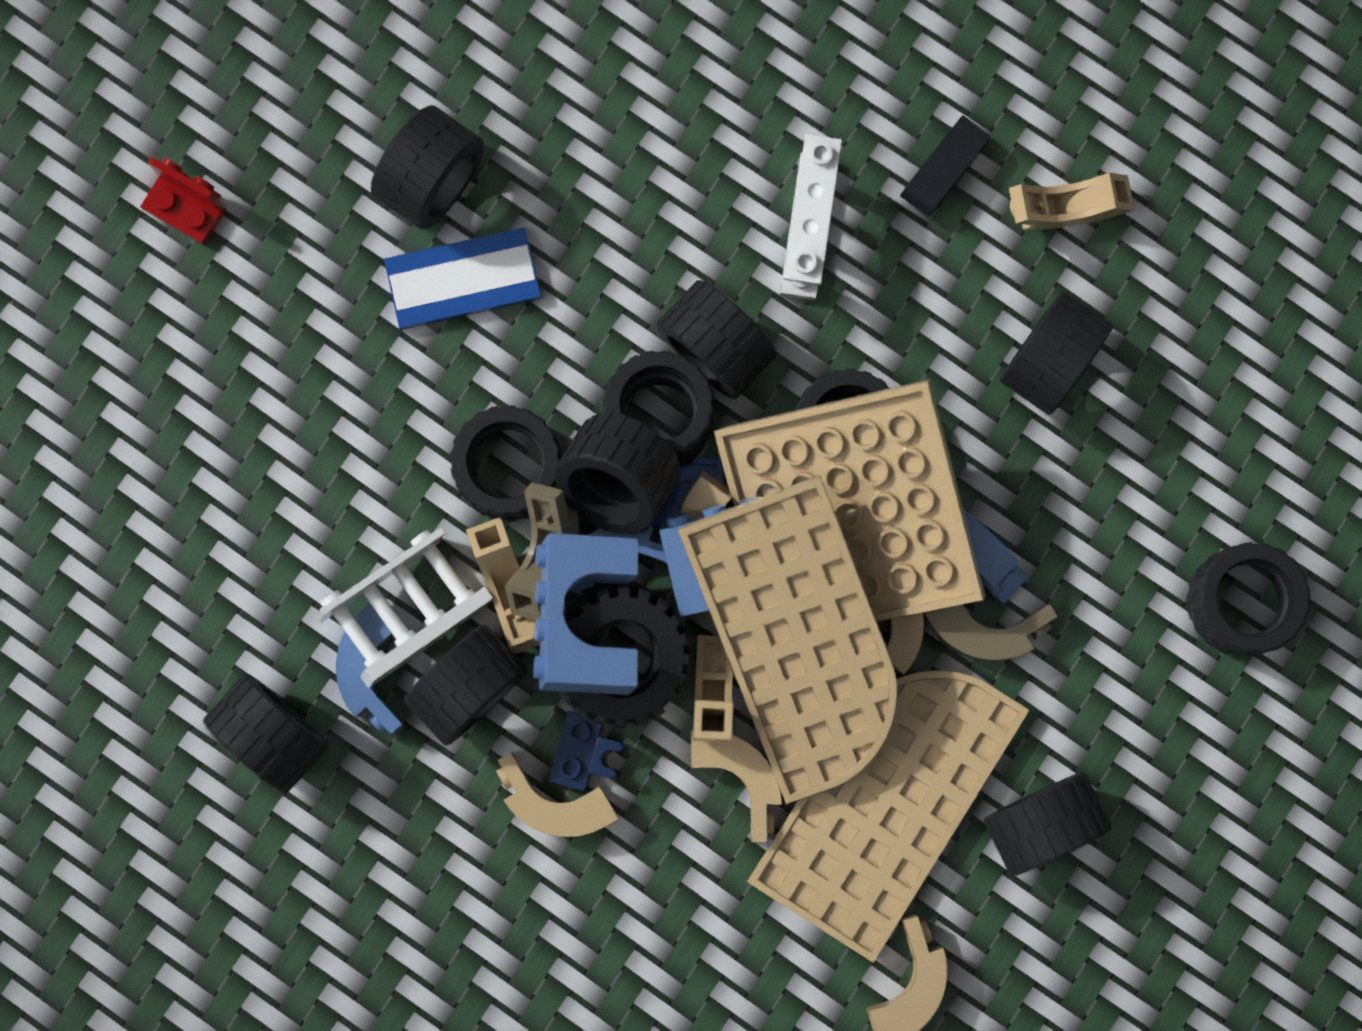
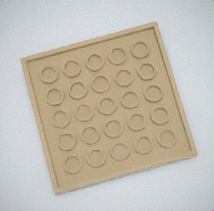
M930 379L721 427L714 431L734 507L739 506L741 500L751 497H763L821 475L876 621L981 601L985 598Z

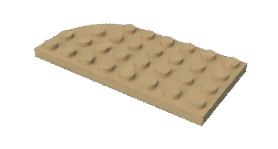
M820 475L684 525L678 529L786 804L839 786L859 773L873 759L886 739L893 721L897 698L894 665Z
M925 671L897 678L895 713L887 737L879 751L850 780L839 786L797 800L747 882L874 963L1029 712V709L983 680L971 675L951 671Z

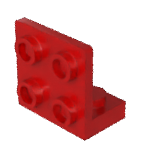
M151 157L148 165L159 177L140 208L205 246L227 210L219 200L221 195L214 191L215 187L198 176L191 180L188 175L182 172L183 168L165 157L160 162Z

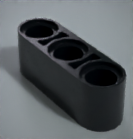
M962 115L911 179L900 197L929 218L985 148L992 136Z

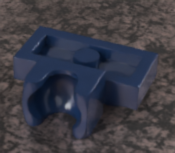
M568 710L549 782L587 791L592 774L618 780L621 774L618 770L608 766L607 757L611 752H626L627 744L601 738L604 726L594 724L589 718L585 716L582 718L576 712Z

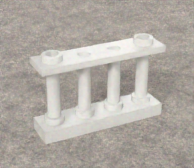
M805 134L803 151L799 160L780 296L816 300L818 285H821L842 139Z
M439 528L432 534L429 530L420 533L410 542L413 546L343 594L337 590L320 602L322 608H320L317 615L320 623L334 615L366 659L364 664L367 668L364 669L360 678L368 689L485 609L493 599L485 586L476 593H474L472 588L468 590L436 547L445 535L442 528ZM424 554L456 598L454 603L457 606L447 613L443 609L438 610L406 567V565ZM393 574L426 618L424 623L427 626L416 634L412 629L408 631L376 587ZM363 594L396 638L394 643L397 647L386 655L382 650L378 652L346 608L348 604Z

